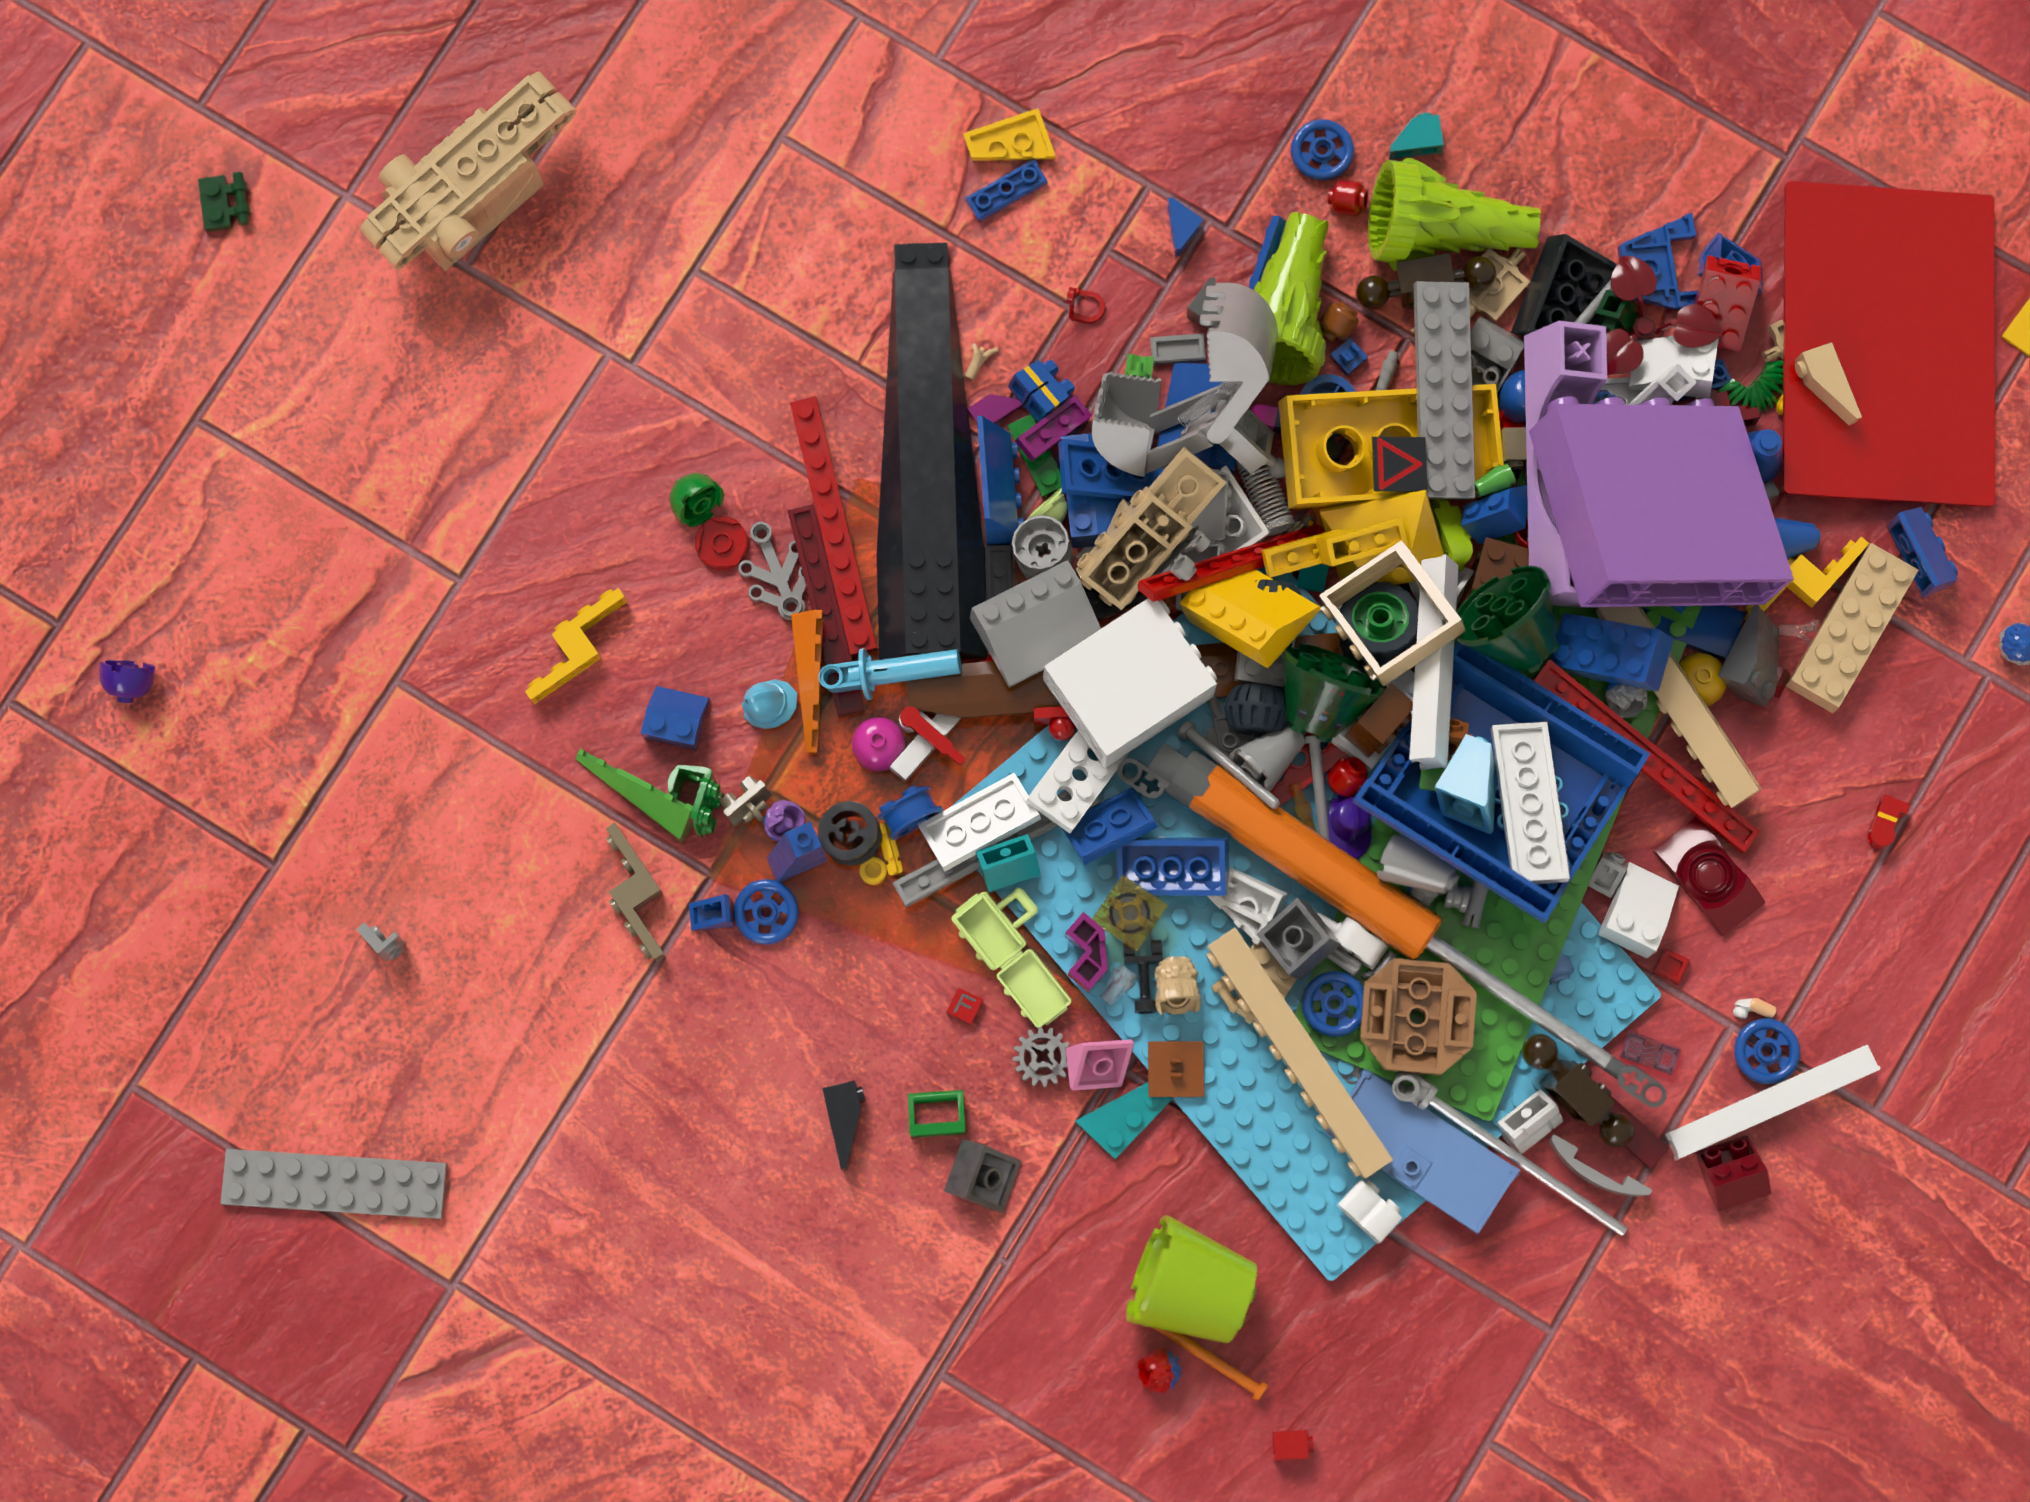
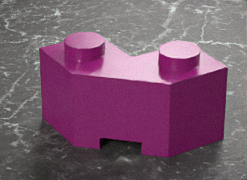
M1083 912L1065 932V938L1084 953L1068 971V976L1086 992L1090 993L1104 977L1108 969L1105 930Z

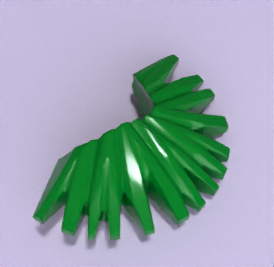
M1783 360L1765 362L1760 374L1748 387L1741 385L1740 382L1734 379H1730L1718 391L1720 393L1732 390L1728 395L1729 401L1733 399L1730 403L1731 406H1734L1742 399L1741 406L1748 405L1749 403L1750 408L1758 407L1759 413L1761 412V407L1766 411V404L1772 408V402L1775 404L1778 402V399L1770 390L1783 394V391L1776 385H1783V375H1781L1783 368H1778L1783 365Z

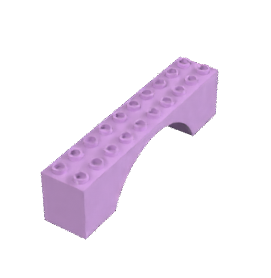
M1557 321L1524 336L1529 566L1540 567L1549 576L1553 605L1579 607V599L1529 431L1547 413L1546 406L1553 400L1572 396L1578 399L1579 404L1593 403L1599 390L1607 381L1606 326Z

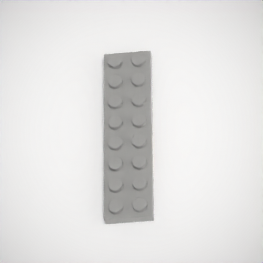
M1416 281L1414 283L1417 428L1418 437H1425L1428 498L1474 499L1475 475L1469 283Z
M226 1149L220 1204L443 1219L448 1164Z

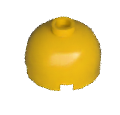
M1697 653L1689 655L1679 662L1708 707L1721 699L1727 686L1717 676L1723 666L1719 659L1710 654Z

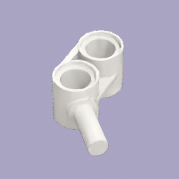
M1318 913L1319 917L1340 941L1341 945L1339 947L1349 954L1353 952V957L1369 969L1374 970L1389 946L1348 917L1345 918L1343 923H1337Z

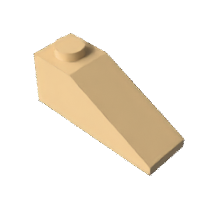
M1832 342L1802 352L1795 359L1797 375L1848 425H1852L1862 418Z

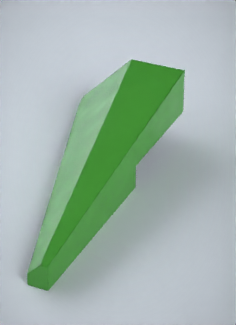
M580 748L576 756L578 762L681 843L684 842L693 826L690 818L692 805L682 803L671 794L664 793L620 768L616 769L610 766L606 761L598 759Z

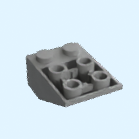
M1481 316L1470 332L1472 385L1496 384L1498 394L1524 350V341Z

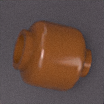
M1342 301L1339 304L1331 303L1319 320L1320 326L1324 328L1322 334L1333 342L1337 338L1346 341L1359 324V320L1356 317L1358 312Z

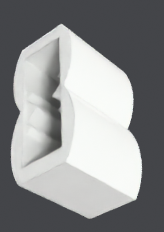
M1359 1180L1336 1206L1376 1243H1381L1402 1219L1398 1214L1401 1209L1390 1199L1385 1202L1378 1195L1380 1190L1371 1181L1363 1182Z

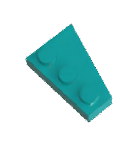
M1147 1082L1075 1120V1122L1112 1158L1116 1159L1172 1101V1098L1148 1097Z

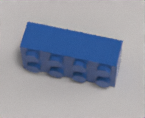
M1563 613L1557 633L1560 647L1557 651L1551 653L1550 660L1572 676L1624 684L1626 686L1659 692L1674 639L1659 629Z

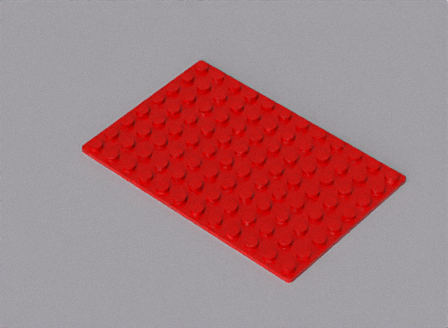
M1788 181L1785 184L1783 325V492L1785 494L1991 507L1995 504L1993 196ZM1832 342L1862 416L1856 423L1848 425L1797 375L1795 359L1802 352Z

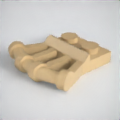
M1263 942L1260 945L1254 943L1250 950L1285 999L1297 979L1288 975ZM1222 979L1211 986L1213 992H1218L1228 1006V1011L1233 1014L1235 1012L1245 1018L1244 1021L1248 1024L1256 1022L1250 1012L1248 1014L1243 1012L1237 1003L1240 997L1237 995L1235 998Z

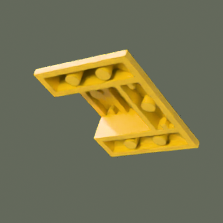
M1426 490L1320 509L1325 532L1336 529L1349 532L1396 518H1402L1408 541L1407 548L1420 565L1424 559L1442 557L1444 555ZM1382 553L1335 565L1340 581ZM1401 564L1377 581L1390 582L1397 585L1414 582V579Z

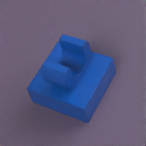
M1351 337L1330 354V358L1347 376L1368 359L1365 352Z

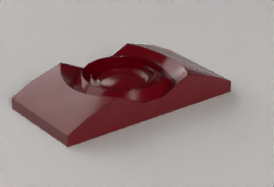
M1697 817L1653 850L1655 855L1722 937L1766 903L1750 878L1734 863L1719 840Z

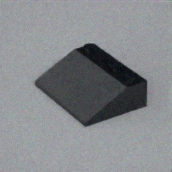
M1567 234L1547 237L1510 333L1524 340L1525 335L1557 321L1575 322L1611 280L1612 273L1617 264ZM1595 314L1587 324L1600 326L1603 322Z

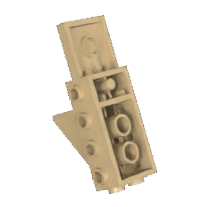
M1183 447L1149 488L1146 486L1143 490H1138L1130 500L1131 504L1125 499L1121 500L1107 532H1102L1095 541V547L1090 553H1084L1077 562L1078 567L1076 571L1080 576L1081 584L1089 590L1092 588L1100 593L1099 597L1107 605L1112 606L1114 604L1122 610L1133 601L1139 591L1138 581L1152 577L1157 568L1169 559L1175 547L1189 535L1190 530L1193 528L1192 522L1227 482Z

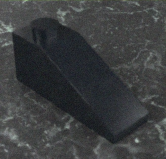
M855 1081L822 1088L842 1171L848 1170L862 1113L861 1103L866 1102L862 1086L857 1087Z

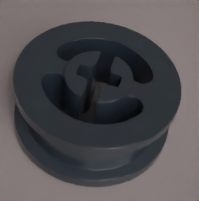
M845 801L835 804L824 813L818 826V838L823 849L833 860L843 865L855 866L867 862L876 854L881 845L882 832L878 819L866 806L858 802ZM847 818H862L866 821L867 826L865 829H862L855 820L852 819L850 823ZM838 838L845 847L848 848L850 844L853 849L840 850L835 847L834 840Z

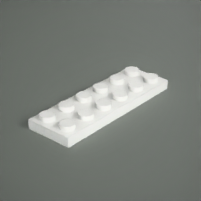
M1547 722L1492 725L1491 735L1510 868L1534 884L1568 882L1570 876Z

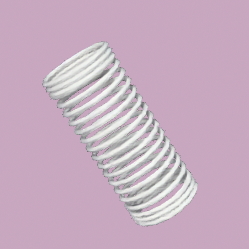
M1236 461L1237 470H1239L1241 479H1243L1242 483L1245 484L1244 487L1246 492H1248L1247 496L1250 497L1249 500L1252 501L1251 504L1256 511L1262 510L1258 514L1262 515L1261 519H1265L1263 522L1270 531L1268 536L1276 535L1286 531L1288 527H1292L1293 523H1295L1293 515H1289L1291 511L1286 506L1288 502H1285L1284 493H1281L1282 489L1280 488L1281 485L1278 484L1279 480L1271 476L1269 470H1267L1269 466L1267 465L1251 474ZM1267 470L1266 472H1263V473H1261V474L1252 476V475H1254V474H1256V473H1259V472H1261V471ZM1270 474V475H1268V476H1266V477H1263V478H1261V479L1255 480V479H1257V478H1259V477H1261V476ZM1270 479V480H1268V481H1266V482H1264V483L1255 485V484H1257V483H1259V482H1262V481H1264V480ZM1273 483V484H1271V485H1269V486H1266V487H1264V488L1258 489V488H1260V487H1262V486H1264V485ZM1269 488H1273V489H1271V490H1269V491H1266V492L1261 493L1262 491H1265V490H1267V489H1269ZM1276 492V493H1274V494H1272V495L1263 497V496H1265V495H1267V494ZM1275 501H1279V502L1274 503V504H1272V505L1266 506V505H1268V504H1270V503H1273V502H1275ZM1278 505H1281V506H1279V507H1277V508H1275V509L1269 510V509H1271V508H1273V507H1276V506H1278ZM1278 510H1282V511L1277 512V513H1275V514L1269 515V514L1274 513V512H1276V511H1278ZM1281 514H1284V515H1282V516H1280V517H1278V518L1272 519V518H1274V517H1276V516H1279V515H1281Z

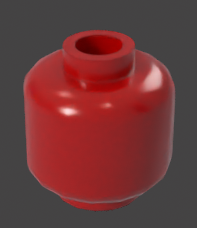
M1339 180L1335 184L1334 189H1329L1328 204L1332 205L1334 213L1345 216H1358L1362 210L1367 208L1369 194L1361 182Z
M1349 756L1341 757L1327 775L1331 790L1335 794L1344 797L1354 796L1368 779L1367 768L1364 762L1357 757Z

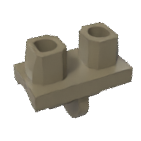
M748 776L740 784V787L745 792L741 797L737 799L732 793H727L720 799L724 808L723 812L734 827L743 820L748 823L755 817L761 823L764 820L761 812L768 807L765 802L773 796L761 780L758 782L753 777Z

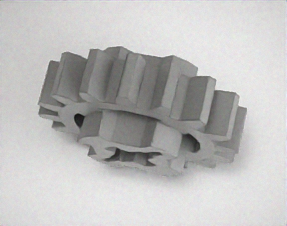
M1039 1027L1038 1034L1035 1035L1031 1030H1028L1029 1038L1025 1039L1020 1036L1019 1040L1022 1046H1014V1051L1019 1053V1056L1013 1057V1062H1020V1065L1015 1069L1016 1072L1024 1071L1025 1074L1022 1080L1026 1081L1032 1078V1086L1034 1087L1038 1081H1042L1044 1088L1047 1087V1081L1049 1080L1056 1085V1077L1058 1075L1063 1078L1066 1077L1063 1069L1068 1068L1065 1049L1070 1046L1069 1042L1061 1043L1063 1034L1060 1033L1056 1037L1053 1036V1028H1050L1048 1033H1043L1042 1027ZM1039 1039L1050 1040L1046 1045L1034 1043V1041ZM1057 1048L1061 1052L1060 1065L1054 1060L1053 1053ZM1025 1050H1027L1032 1057V1061L1028 1067L1025 1065L1024 1062ZM1047 1051V1057L1051 1064L1045 1061L1039 1064L1036 1052L1043 1054ZM1048 1069L1050 1072H1052L1048 1075L1036 1074L1039 1070Z

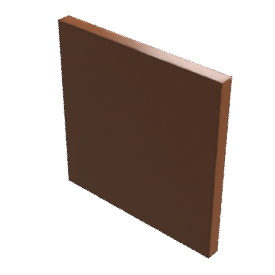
M1203 1041L1148 1042V1097H1204Z

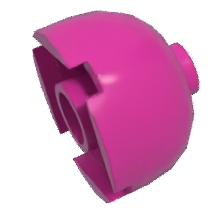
M874 717L862 722L855 730L852 738V752L857 762L865 769L873 772L890 769L892 763L906 749L905 736L901 728L892 720L883 717Z

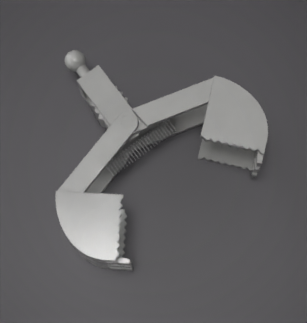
M1216 283V286H1207L1206 296L1217 297V300H1204L1203 310L1218 311L1219 314H1201L1200 325L1219 326V328H1209L1206 337L1208 338V362L1210 363L1209 374L1211 375L1209 380L1210 382H1222L1220 385L1158 411L1160 378L1154 380L1153 378H1141L1139 375L1134 377L1132 374L1127 376L1126 374L1120 375L1113 372L1103 374L1098 401L1094 409L1092 438L1098 452L1113 466L1130 474L1145 477L1146 473L1168 465L1183 447L1192 454L1214 446L1215 443L1220 444L1251 474L1266 463L1269 466L1271 476L1275 478L1285 477L1284 460L1275 458L1271 454L1274 432L1248 409L1265 384L1270 380L1278 338V326L1274 313L1263 297L1254 290L1236 283ZM1182 422L1186 424V429L1181 432L1180 438L1151 450L1155 433L1179 423L1182 424Z

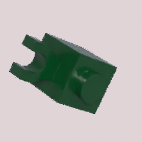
M1606 289L1596 310L1597 316L1603 322L1600 326H1606V333L1615 329H1622L1630 333L1638 316L1637 304L1634 300H1621L1615 296L1613 291Z

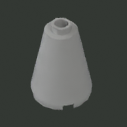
M1289 723L1282 731L1266 733L1235 749L1230 753L1229 758L1271 792L1304 746L1305 734L1293 731L1290 728L1291 723Z
M1402 834L1400 836L1393 835L1380 861V863L1385 865L1383 872L1380 870L1377 872V878L1385 882L1444 894L1448 889L1451 891L1454 889L1459 878L1456 875V868Z

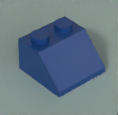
M1527 485L1510 488L1464 505L1461 526L1478 545L1483 544L1486 537L1497 539L1525 529L1528 507Z
M656 686L646 709L641 729L642 737L647 740L697 751L709 698Z

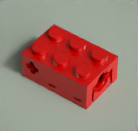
M1707 255L1694 304L1707 308L1720 326L1722 335L1718 338L1717 347L1740 352L1761 281V266L1751 264L1750 267L1747 263L1723 258L1717 260V257Z

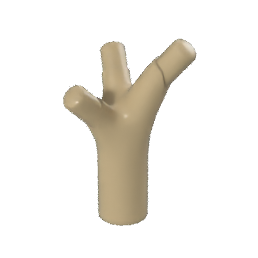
M976 343L972 344L973 358L964 376L974 380L982 364L992 354L999 351L997 347L984 352L985 349L983 347L978 349Z

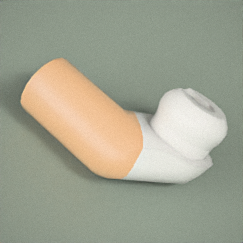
M1758 998L1740 999L1735 1002L1733 1010L1734 1016L1741 1019L1747 1018L1749 1011L1756 1012L1769 1019L1773 1018L1776 1013L1775 1006Z

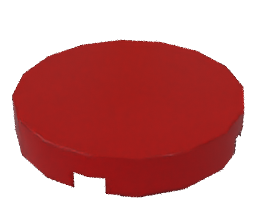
M717 516L709 519L705 524L703 523L698 529L695 536V549L700 560L708 567L716 570H729L738 566L743 561L749 549V540L744 527L737 520L727 516Z

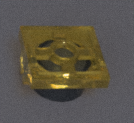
M1122 874L1092 919L1105 931L1137 952L1158 923L1168 905Z

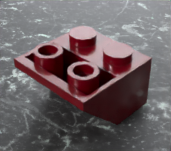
M1748 1135L1695 1152L1709 1195L1718 1211L1771 1194L1768 1170Z

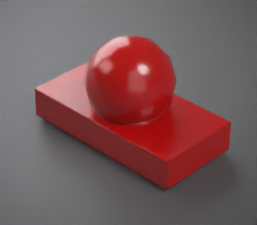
M1062 706L1034 709V725L1049 724L1048 729L1054 739L1065 741L1074 735L1076 726Z

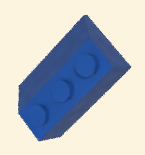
M1922 507L1898 513L1887 525V528L1904 562L1918 569L1913 580L1922 597L1925 598L1953 585L1958 580V571L1955 564L1946 557L1944 542L1939 536L1936 537L1932 529L1933 521L1927 512L1924 513Z

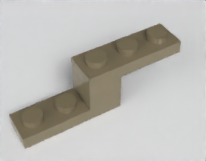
M613 823L606 828L610 834L606 837V840L614 851L620 849L625 856L621 862L629 873L635 871L636 874L609 891L612 896L609 903L617 915L622 912L628 921L624 925L632 937L635 935L639 936L643 942L639 947L646 958L650 959L653 957L656 962H659L666 956L636 911L663 893L618 826Z

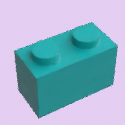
M1028 834L976 851L981 875L988 892L1041 875L1036 852Z

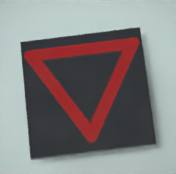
M1372 437L1374 491H1427L1425 437Z

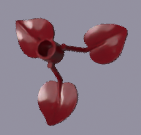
M1633 256L1620 257L1611 276V289L1615 296L1621 300L1632 301L1636 298L1638 299V320L1635 322L1630 337L1622 329H1615L1606 334L1607 376L1629 373L1638 368L1643 360L1644 351L1642 345L1637 341L1652 339L1654 334L1658 335L1660 332L1671 327H1676L1673 333L1675 342L1686 348H1699L1709 345L1722 335V330L1712 313L1707 308L1697 304L1687 305L1680 309L1677 314V322H1670L1657 328L1652 319L1643 316L1642 296L1651 295L1656 289L1657 280L1654 271L1646 262Z

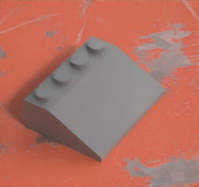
M1068 560L972 607L970 614L971 622L1008 687L1043 671L1045 665L1101 629L1084 588Z

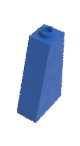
M811 821L785 832L767 857V861L778 882H783L828 861Z

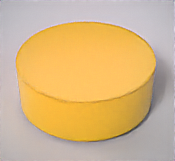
M872 857L860 865V876L868 885H879L886 879L887 867L880 858Z

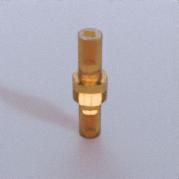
M1300 783L1290 784L1289 788L1296 804L1294 810L1297 818H1301L1302 823L1317 832L1311 816L1313 812L1309 801L1305 800Z

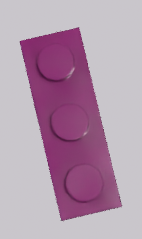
M1075 395L1015 440V443L1029 460L1033 462L1060 442L1061 436H1068L1092 417V414Z

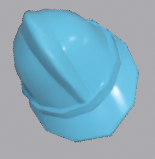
M776 679L757 683L751 686L745 693L742 702L744 718L755 727L764 729L778 727L790 720L795 712L798 693L787 682Z

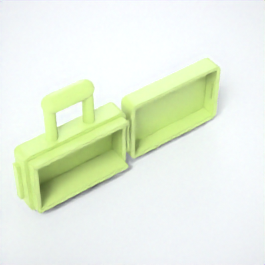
M1016 888L998 904L988 892L984 891L979 895L976 893L956 909L957 913L952 916V921L960 930L959 937L968 940L977 952L976 958L983 960L991 970H996L998 967L1002 969L997 974V978L1005 987L1004 994L1007 996L1011 995L1021 1007V1015L1023 1017H1028L1039 1028L1044 1024L1046 1026L1068 1010L1067 1006L1071 1004L1072 998L1033 949H1028L1024 953L1021 951L1027 942L1017 929L1038 913L1037 906L1022 888ZM1016 898L1027 913L1012 923L1002 909Z

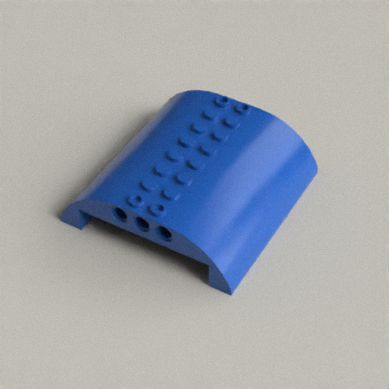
M1458 642L1454 648L1450 719H1459L1462 722L1469 723L1468 733L1473 734V737L1486 739L1491 744L1493 756L1492 725L1547 722L1554 773L1563 782L1561 790L1557 793L1558 801L1565 803L1569 809L1568 815L1561 821L1570 879L1568 882L1534 884L1510 868L1505 830H1501L1497 826V819L1502 813L1501 804L1495 803L1494 828L1491 834L1441 814L1436 792L1419 788L1421 777L1420 762L1410 761L1412 719L1401 730L1352 803L1544 924L1650 753L1519 671L1496 662ZM1499 790L1496 791V798L1500 799ZM1559 807L1560 815L1562 816L1565 814V811L1563 808ZM1501 818V824L1504 825L1503 818Z

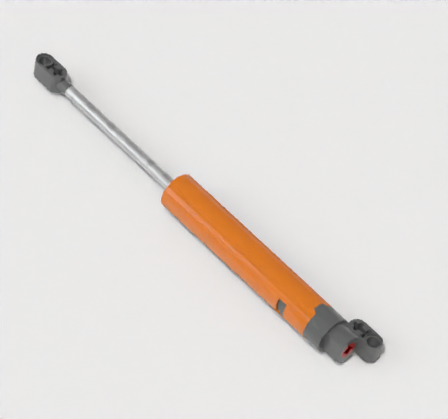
M1164 743L1149 767L1133 758H1127L1119 764V778L1144 796L1160 798L1167 793L1225 833H1230L1231 838L1348 918L1356 921L1367 931L1408 959L1417 960L1426 948L1618 1079L1622 1089L1645 1105L1659 1107L1665 1102L1667 1093L1665 1087L1659 1081L1637 1066L1625 1065L1436 936L1435 934L1442 924V917L1392 883L1378 879L1376 872L1279 806L1277 808L1268 806L1229 772L1197 750H1194L1187 758L1170 745ZM1129 763H1134L1138 768L1137 775L1132 779L1128 778L1124 773V769ZM1145 771L1148 772L1145 776L1146 779L1149 781H1159L1157 784L1160 788L1159 791H1152L1150 793V786L1145 782H1141L1140 786L1137 785V782L1143 778ZM1632 1071L1636 1072L1635 1078L1643 1083L1644 1078L1649 1080L1643 1085L1640 1094L1635 1092L1639 1089V1086L1633 1082H1630L1628 1085L1624 1083L1625 1077L1623 1074L1625 1072L1628 1074ZM1652 1086L1658 1087L1662 1091L1661 1098L1655 1102L1646 1098V1091Z

